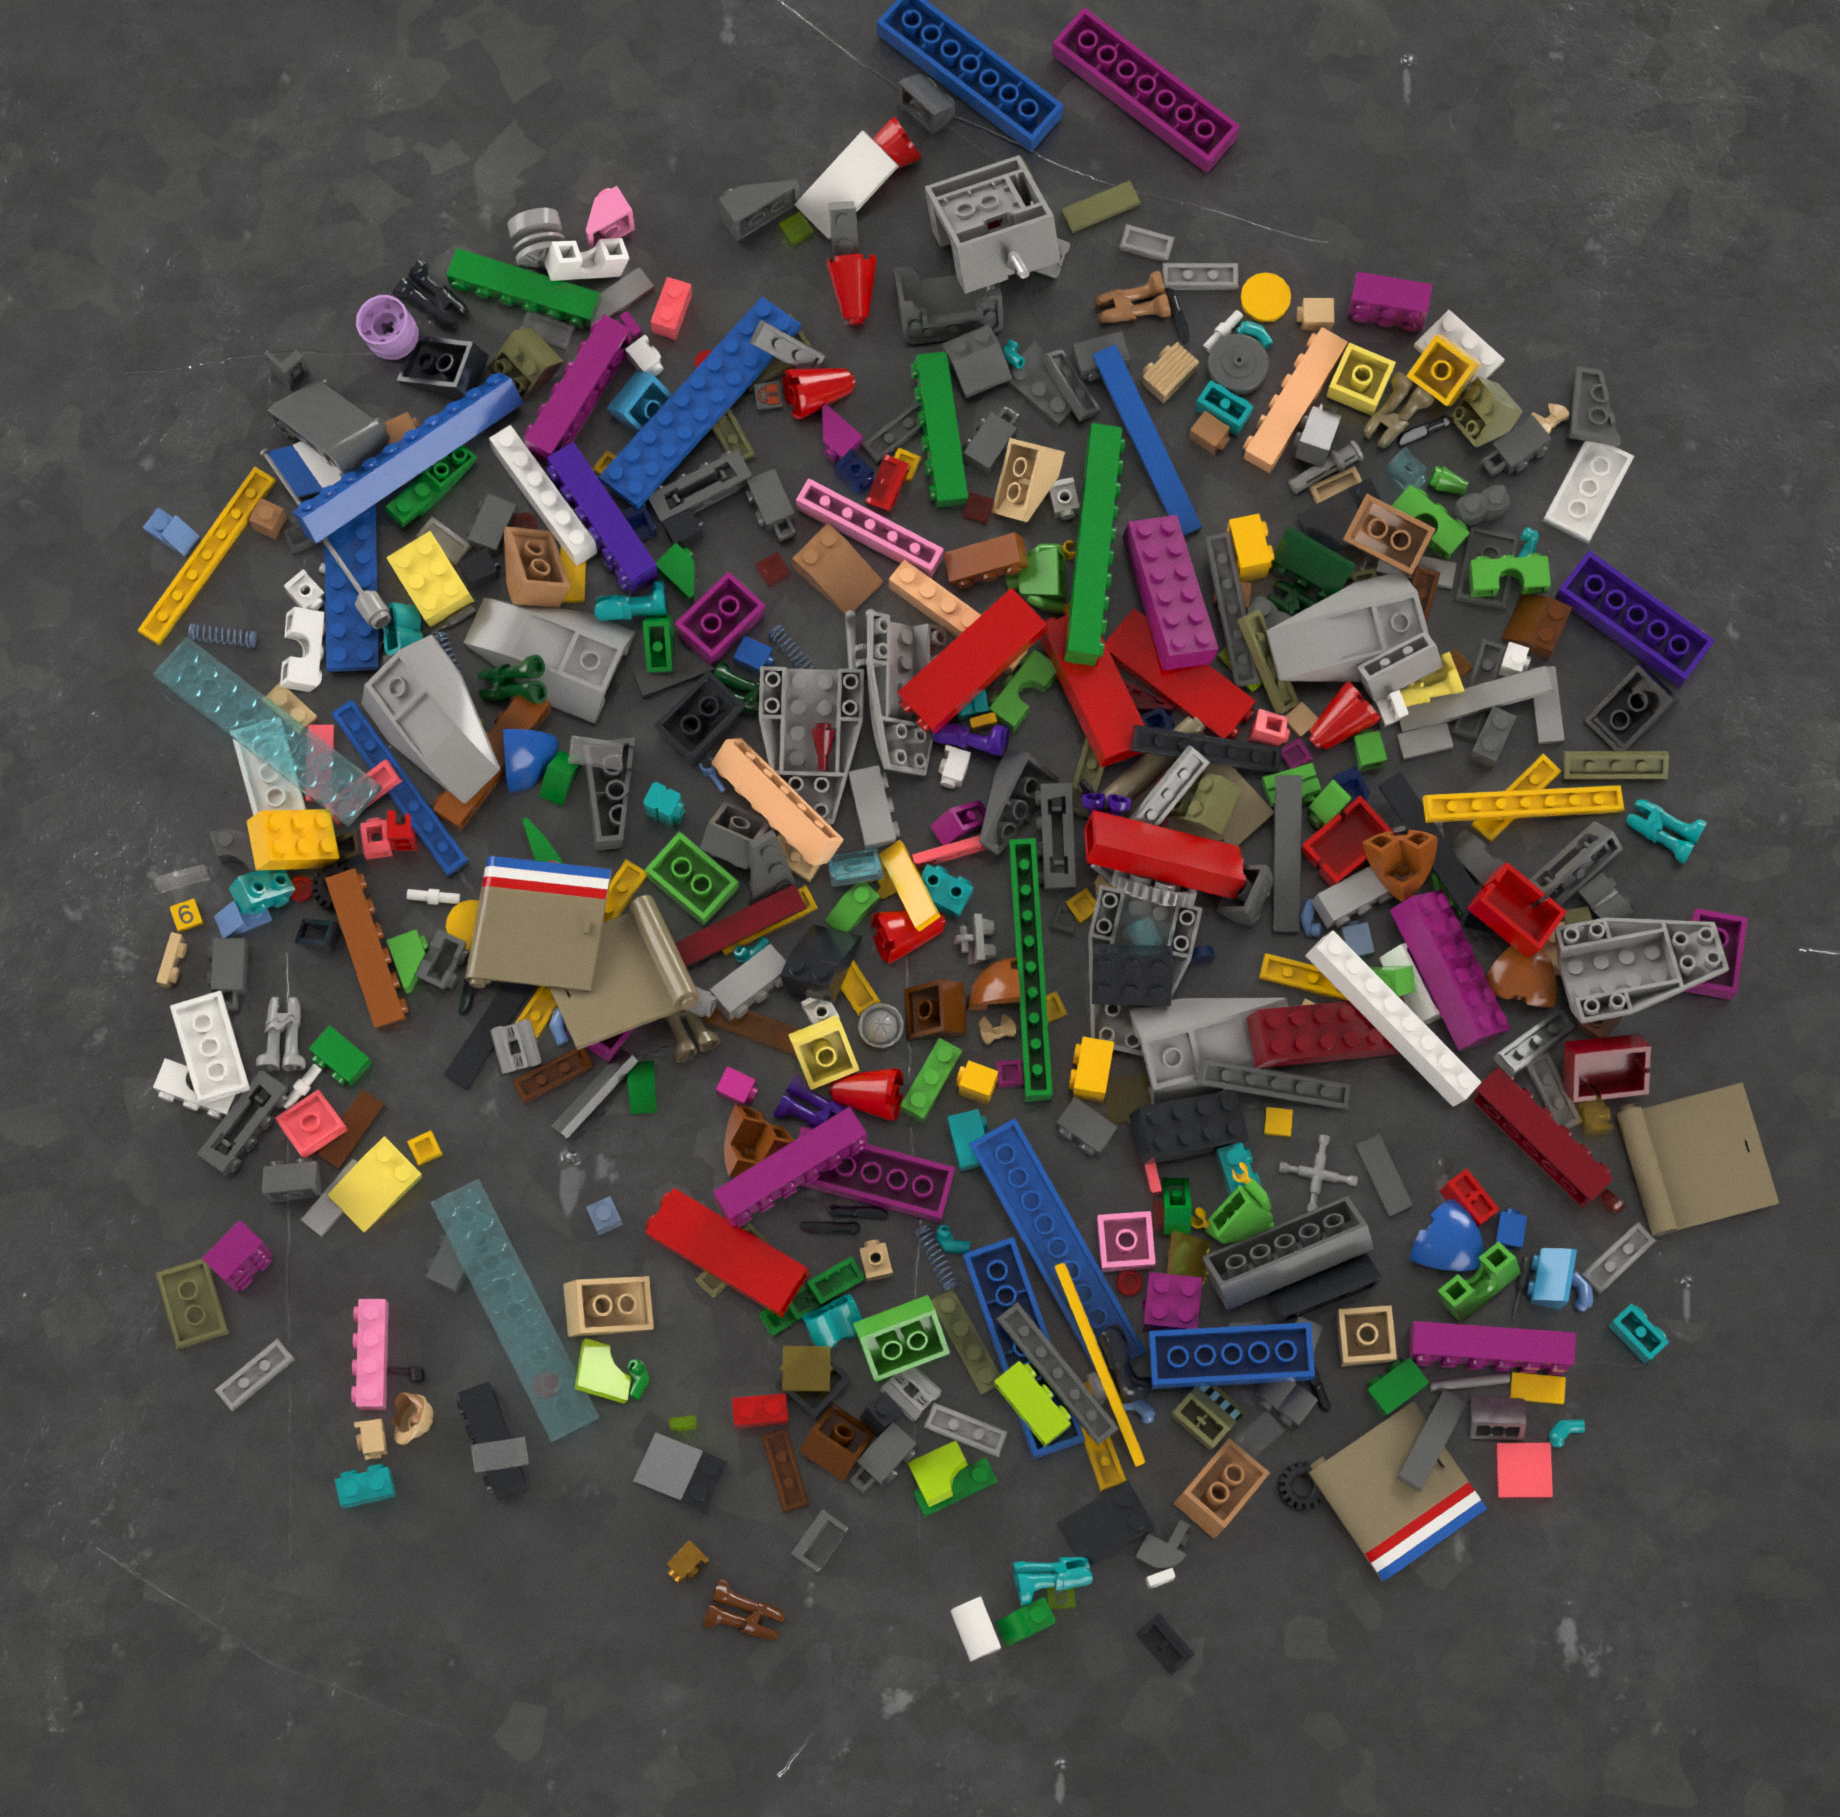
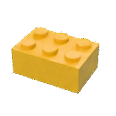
M330 809L261 810L247 820L256 870L325 869V865H331L339 859Z

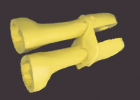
M1450 651L1441 656L1442 668L1400 689L1406 707L1430 703V698L1464 692Z

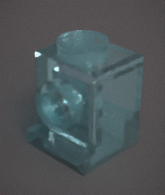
M1404 447L1388 463L1386 473L1406 490L1409 485L1415 488L1421 486L1427 478L1425 476L1427 467L1416 459L1407 447ZM1405 466H1408V467H1409L1410 469H1412L1413 471H1411V472L1407 471V470L1405 469Z
M1150 917L1125 926L1132 945H1152L1160 941L1154 922L1151 921Z

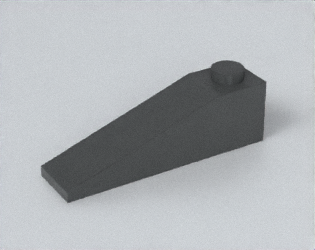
M1006 749L995 772L979 843L993 854L999 855L1009 844V840L1015 838L1020 826L1024 822L1028 823L1033 818L1032 813L1038 808L1036 806V791L1041 790L1040 784L1057 783L1059 778L1029 753Z

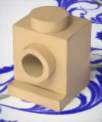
M879 1239L865 1242L864 1248H860V1255L866 1281L871 1282L893 1277L886 1242L880 1244ZM873 1254H878L881 1259L879 1262L874 1263L870 1257Z
M382 1419L354 1422L355 1429L361 1431V1434L356 1436L359 1451L363 1450L365 1461L379 1460L381 1455L387 1454L385 1428Z

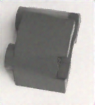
M438 929L430 944L429 951L422 960L415 976L442 989L446 987L452 989L458 979L456 972L460 964L464 965L470 954V951L466 950V942Z

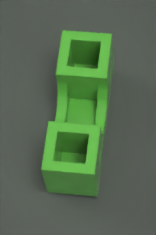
M1409 485L1392 505V507L1420 521L1429 522L1435 528V534L1431 537L1428 547L1445 561H1449L1467 541L1470 532L1467 531L1466 525L1458 519L1454 520L1451 518L1442 505L1434 504L1430 501L1427 494L1420 488L1415 489L1412 485Z
M1538 553L1515 558L1514 555H1503L1499 559L1479 556L1471 560L1468 566L1470 597L1496 596L1499 590V579L1503 576L1516 578L1521 585L1522 595L1547 593L1551 586L1548 556H1541Z
M1036 649L1031 655L1026 654L1019 663V671L1015 675L1011 673L1003 684L1005 689L1000 695L996 693L988 703L990 707L989 713H995L997 722L1000 725H1008L1012 733L1016 731L1029 714V706L1019 698V692L1024 688L1033 687L1044 694L1057 677L1052 661Z
M941 1038L938 1039L900 1105V1112L924 1124L936 1103L943 1085L951 1077L962 1058L961 1049Z
M1499 1241L1479 1257L1480 1267L1471 1278L1464 1280L1457 1274L1438 1290L1443 1306L1460 1323L1521 1274L1516 1257Z

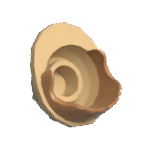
M400 1393L394 1400L397 1414L392 1419V1424L395 1425L394 1440L400 1445H405L413 1438L420 1437L429 1431L430 1426L433 1424V1409L427 1403L424 1396Z

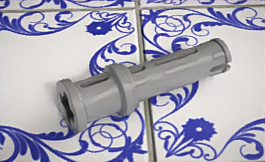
M1354 440L1348 442L1349 445L1337 452L1331 451L1324 467L1315 465L1296 477L1289 479L1288 483L1292 491L1298 494L1335 471L1342 472L1351 463L1357 460L1362 461L1364 458L1359 446Z

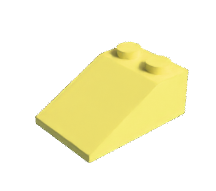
M384 1136L328 1193V1196L365 1233L422 1179V1174Z

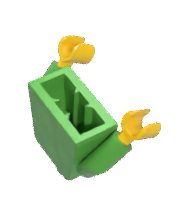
M1068 540L1063 546L1059 543L1037 545L1027 554L1029 567L1021 569L1019 574L1006 576L1008 589L1019 588L1020 595L1026 598L1029 604L1052 613L1061 614L1063 612L1065 616L1069 613L1068 608L1070 607V602L1067 605L1063 603L1067 601L1065 559H1073L1076 552H1069L1066 548H1073L1075 543L1072 540Z
M1242 1162L1239 1163V1166L1245 1172L1239 1175L1232 1169V1174L1235 1181L1244 1182L1245 1186L1239 1185L1208 1220H1206L1207 1213L1202 1208H1196L1195 1214L1201 1219H1196L1191 1215V1225L1194 1228L1204 1227L1207 1234L1224 1245L1234 1244L1274 1227V1217L1270 1212L1271 1203L1267 1192L1254 1178L1251 1179L1248 1176V1168Z

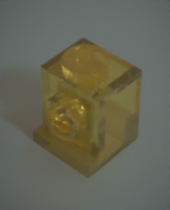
M1596 1095V1100L1580 1103L1579 1110L1583 1121L1584 1136L1607 1134L1614 1129L1613 1123L1608 1124V1121L1611 1120L1609 1105L1604 1104V1099L1601 1100Z

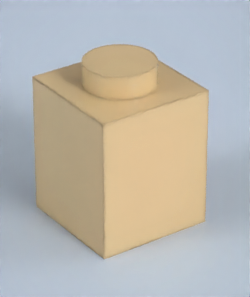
M1303 298L1302 306L1297 307V322H1301L1302 331H1320L1322 327L1332 331L1334 325V298Z

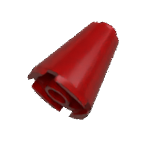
M895 117L890 119L872 138L899 166L897 169L915 163L922 158Z
M863 254L835 256V262L830 258L827 259V268L843 320L849 321V325L864 324V320L869 318L877 257L875 255L869 254L870 259H863Z
M846 368L788 369L783 372L787 376L782 377L784 398L787 405L792 404L794 411L790 413L795 419H803L822 409L825 403L829 405L852 393L853 387L856 384L853 373L849 372Z
M1347 681L1309 730L1312 734L1309 740L1318 750L1321 747L1328 750L1378 723L1381 717L1367 700L1360 695V692Z
M907 910L872 914L870 917V928L875 927L876 935L872 937L883 961L888 960L887 964L893 963L941 934L943 927L946 926L943 913L940 911L941 917L921 931L915 928Z
M891 1068L852 1073L830 1082L829 1095L833 1096V1100L837 1103L888 1121H895L894 1119L899 1117L900 1105L903 1101V1094H900L899 1085L904 1086L903 1072L901 1069Z

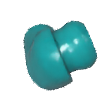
M1244 321L1237 328V334L1254 336L1264 349L1269 348L1274 343L1265 328L1260 324Z
M1009 339L1007 344L1002 346L1005 360L1017 369H1021L1025 364V358L1016 353L1020 345L1014 340Z
M1526 527L1520 535L1521 539L1525 540L1526 543L1518 557H1525L1536 551L1539 534L1536 530L1533 531L1530 527Z
M761 936L754 946H736L733 954L737 961L745 963L771 942L764 936Z
M940 1225L935 1232L936 1241L945 1252L965 1254L970 1251V1241L956 1240L950 1232L949 1226Z
M1560 1420L1549 1433L1551 1445L1557 1448L1562 1447L1564 1440L1570 1433H1584V1420Z

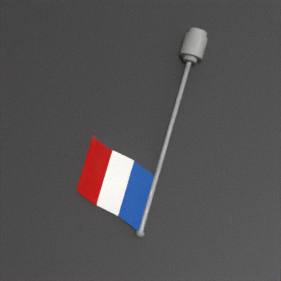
M302 441L272 451L263 449L260 452L261 457L266 458L298 506L302 503L299 498L320 493L324 487L333 485L341 480V472L338 467L330 466L324 457ZM326 537L322 539L359 593L355 607L366 623L374 629H380L387 625L391 620L390 611L378 593L369 590L363 591Z

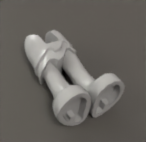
M279 997L271 998L264 1034L268 1035L265 1054L259 1055L256 1058V1068L266 1071H280V1035L286 1032L285 1053L282 1060V1069L288 1072H295L306 1068L305 1058L300 1056L298 1051V1028L301 1025V1008L296 997H289L288 1013H280Z

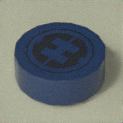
M1211 946L1195 947L1190 963L1205 964L1215 959L1214 948Z

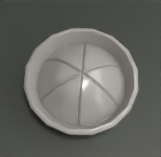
M877 1003L870 1005L862 1012L859 1018L858 1030L860 1036L867 1044L873 1047L885 1048L892 1046L900 1039L903 1033L904 1022L902 1016L896 1008L889 1004Z

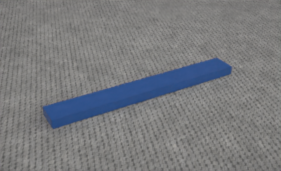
M1116 344L1093 354L1092 358L1167 516L1177 515L1183 536L1200 530L1202 525Z
M353 699L331 713L332 717L370 770L387 759L400 776L402 782L387 793L404 817L406 813L410 815L411 827L447 877L469 863L467 857Z

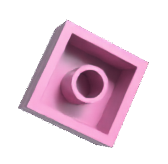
M1151 1211L1097 1216L1099 1259L1102 1273L1154 1269L1155 1253Z

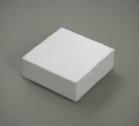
M1173 1568L1148 1576L1145 1580L1148 1588L1152 1589L1173 1581L1176 1576Z

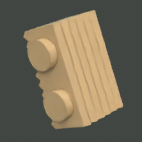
M1178 342L1172 347L1166 346L1159 354L1160 359L1155 364L1149 363L1141 373L1143 375L1141 384L1162 403H1165L1198 370L1199 361Z

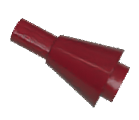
M816 723V727L810 729L816 754H818V771H828V754L831 751L836 728H831V723Z

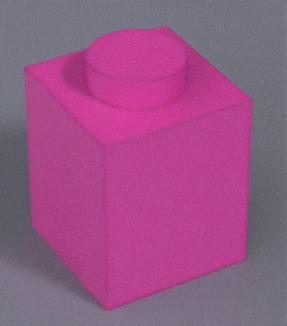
M727 1066L716 1088V1094L735 1104L746 1106L748 1102L753 1103L759 1089L755 1088L757 1085L755 1079Z

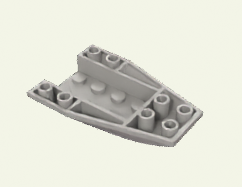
M1401 571L1355 582L1268 629L1266 635L1279 681L1362 682L1357 669L1358 665L1424 631L1428 635L1429 632L1418 592Z
M484 598L464 640V645L494 667L501 664H510L511 667L516 666L528 656L539 655L545 663L544 674L539 678L514 679L516 683L526 681L543 682L547 688L546 700L550 702L551 707L596 724L605 704L604 695L622 655H627L636 631L608 620L600 621L595 615L587 612L512 604V601Z
M868 611L867 676L869 705L874 738L884 769L926 776L933 743L932 732L930 730L927 732L923 731L915 721L918 719L912 711L907 714L898 704L900 699L897 692L946 648V627L928 623L913 627L891 622L890 615Z
M429 635L398 650L364 685L361 705L388 742L462 803L466 804L500 770L463 677L433 635Z
M760 666L759 722L769 766L828 824H834L863 722L864 669H788L786 667ZM816 723H831V728H836L831 751L828 754V771H818V754H816L810 729L815 728Z
M1100 885L1088 936L1091 1038L1114 1042L1113 1050L1143 1056L1140 1039L1135 1037L1129 1011L1147 1007L1141 1005L1092 1004L1093 944L1173 946L1172 999L1192 958L1202 913L1201 907L1163 906L1151 902V900L1132 897L1124 893L1123 890Z
M1601 918L1558 926L1554 930L1558 967L1570 1009L1581 1024L1634 1014L1729 970L1715 922Z
M1178 998L1171 1000V1006H1147L1129 1011L1135 1037L1140 1039L1151 1087L1147 1089L1151 1105L1223 1091L1224 1089L1196 1085L1200 1058L1255 1067L1247 1017L1257 1009L1288 1007L1287 999Z

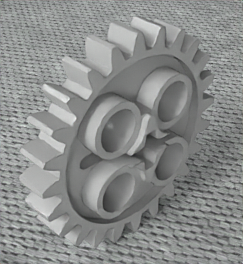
M1118 870L1114 872L1112 880L1113 886L1117 887L1118 890H1123L1124 893L1132 897L1151 900V902L1163 906L1178 905L1180 907H1190L1195 903L1197 895L1195 889Z

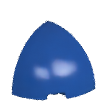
M503 729L509 793L524 791L539 783V780L545 775L548 764L558 753L559 740L551 734L540 731Z
M1449 1199L1431 1214L1432 1223L1428 1226L1427 1230H1420L1414 1242L1410 1260L1428 1267L1448 1271L1479 1269V1257L1484 1254V1245L1480 1231L1467 1210L1455 1200Z

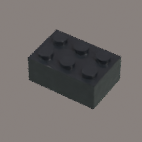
M1093 944L1092 1004L1171 1006L1173 946Z

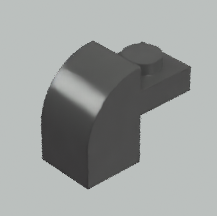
M1180 1520L1168 1543L1148 1533L1134 1559L1154 1570H1167L1177 1566L1186 1556V1553L1177 1548L1178 1546L1184 1548L1191 1535V1533L1187 1532L1189 1524Z

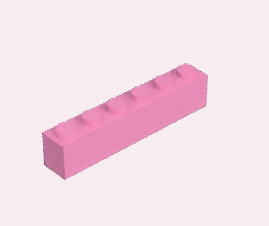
M809 478L796 499L797 510L825 525L829 523L835 530L900 564L905 559L931 579L943 560L944 549Z

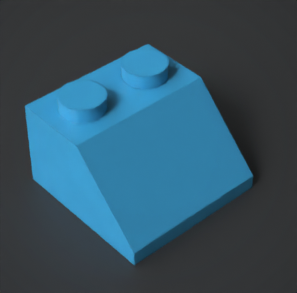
M636 370L606 409L621 425L637 434L672 394L653 374Z
M1541 1248L1538 1254H1533L1531 1270H1535L1533 1280L1528 1281L1526 1295L1530 1296L1529 1304L1561 1310L1568 1303L1577 1250Z

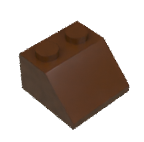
M1523 594L1516 605L1501 640L1528 647L1529 653L1548 661L1573 607L1548 596Z
M939 979L904 989L907 1040L948 1039L967 1034L964 982Z
M832 1403L811 1429L799 1452L844 1481L856 1466V1461L864 1454L876 1435L867 1425Z

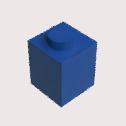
M744 635L733 657L735 666L760 677V666L772 667L775 658L772 657L773 650L771 647Z
M1505 1209V1212L1501 1211L1497 1216L1493 1245L1499 1241L1506 1249L1520 1251L1523 1247L1527 1216L1521 1215V1211L1515 1209Z

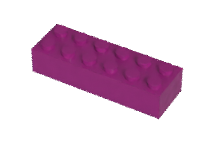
M605 314L600 321L596 320L590 329V337L587 341L581 342L577 349L578 356L574 362L570 361L567 364L563 373L565 375L560 383L557 382L553 386L550 400L547 404L543 403L537 413L538 419L534 425L530 424L524 433L526 447L536 461L548 467V456L574 441L626 358L625 349L632 344L630 328Z
M1177 515L1129 521L1122 538L1162 670L1211 664L1219 648Z
M1443 890L1412 896L1391 909L1390 912L1458 1051L1489 1043L1511 1030L1507 1017L1502 1012L1495 993L1490 988L1484 971L1479 965L1472 946L1467 941L1461 929V924L1456 918L1449 899Z
M848 1107L714 1190V1200L730 1226L732 1227L737 1224L740 1227L752 1219L750 1215L758 1210L762 1213L775 1205L773 1201L783 1196L785 1199L797 1191L796 1187L803 1182L810 1184L820 1177L819 1172L827 1167L829 1170H832L843 1162L841 1160L848 1154L855 1156L865 1149L864 1144L867 1143V1133L852 1109Z
M801 1127L798 1138L813 1129ZM864 1144L865 1149L855 1156L848 1154L841 1159L843 1162L832 1170H829L827 1167L819 1172L820 1177L812 1183L806 1184L803 1182L798 1185L941 1223L953 1182L955 1167Z
M1414 1321L1408 1329L1407 1358L1410 1357L1416 1366H1430V1362L1440 1363V1367L1456 1368V1364L1467 1365V1369L1483 1370V1366L1494 1367V1371L1509 1372L1510 1368H1518L1521 1373L1536 1374L1537 1370H1546L1547 1375L1562 1376L1563 1372H1567L1575 1365L1576 1333Z

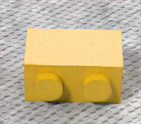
M968 1060L966 1067H960L956 1078V1086L959 1087L958 1095L988 1106L997 1083L998 1071Z

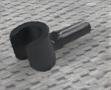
M414 1365L404 1368L387 1366L388 1373L409 1374L410 1382H422L425 1380L424 1369Z

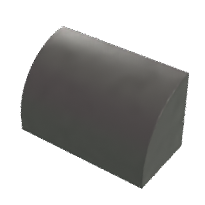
M1470 1398V1439L1523 1441L1526 1429L1524 1399Z

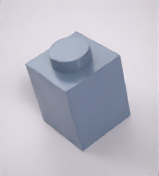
M1359 920L1346 923L1345 927H1342L1340 931V938L1362 960L1372 958L1375 951L1368 922L1360 923Z
M611 1196L586 1207L598 1236L623 1225Z

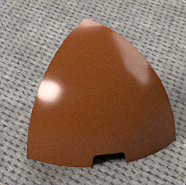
M1408 830L1407 835L1393 836L1392 832L1388 831L1365 840L1363 847L1367 860L1377 878L1393 896L1404 902L1414 896L1426 880L1435 860L1437 837L1417 830Z
M1511 946L1498 957L1486 976L1487 982L1496 996L1508 1000L1510 998L1523 1000L1526 1004L1533 1006L1554 1007L1555 972L1543 948L1529 958H1526Z
M1016 956L995 961L976 977L969 990L966 1011L987 1010L988 1004L1020 1002Z
M736 1103L728 1121L724 1141V1158L729 1177H737L795 1140L781 1125L775 1126L765 1121L763 1113Z

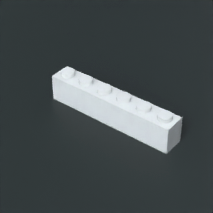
M509 425L490 437L489 441L492 452L574 565L577 567L597 554L595 540L512 426Z

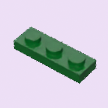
M985 1457L964 1467L957 1473L951 1487L952 1497L928 1507L920 1489L914 1491L913 1494L924 1517L996 1484L998 1481Z

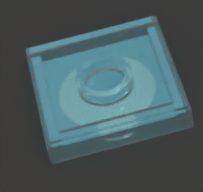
M878 849L833 855L827 863L832 887L884 879Z

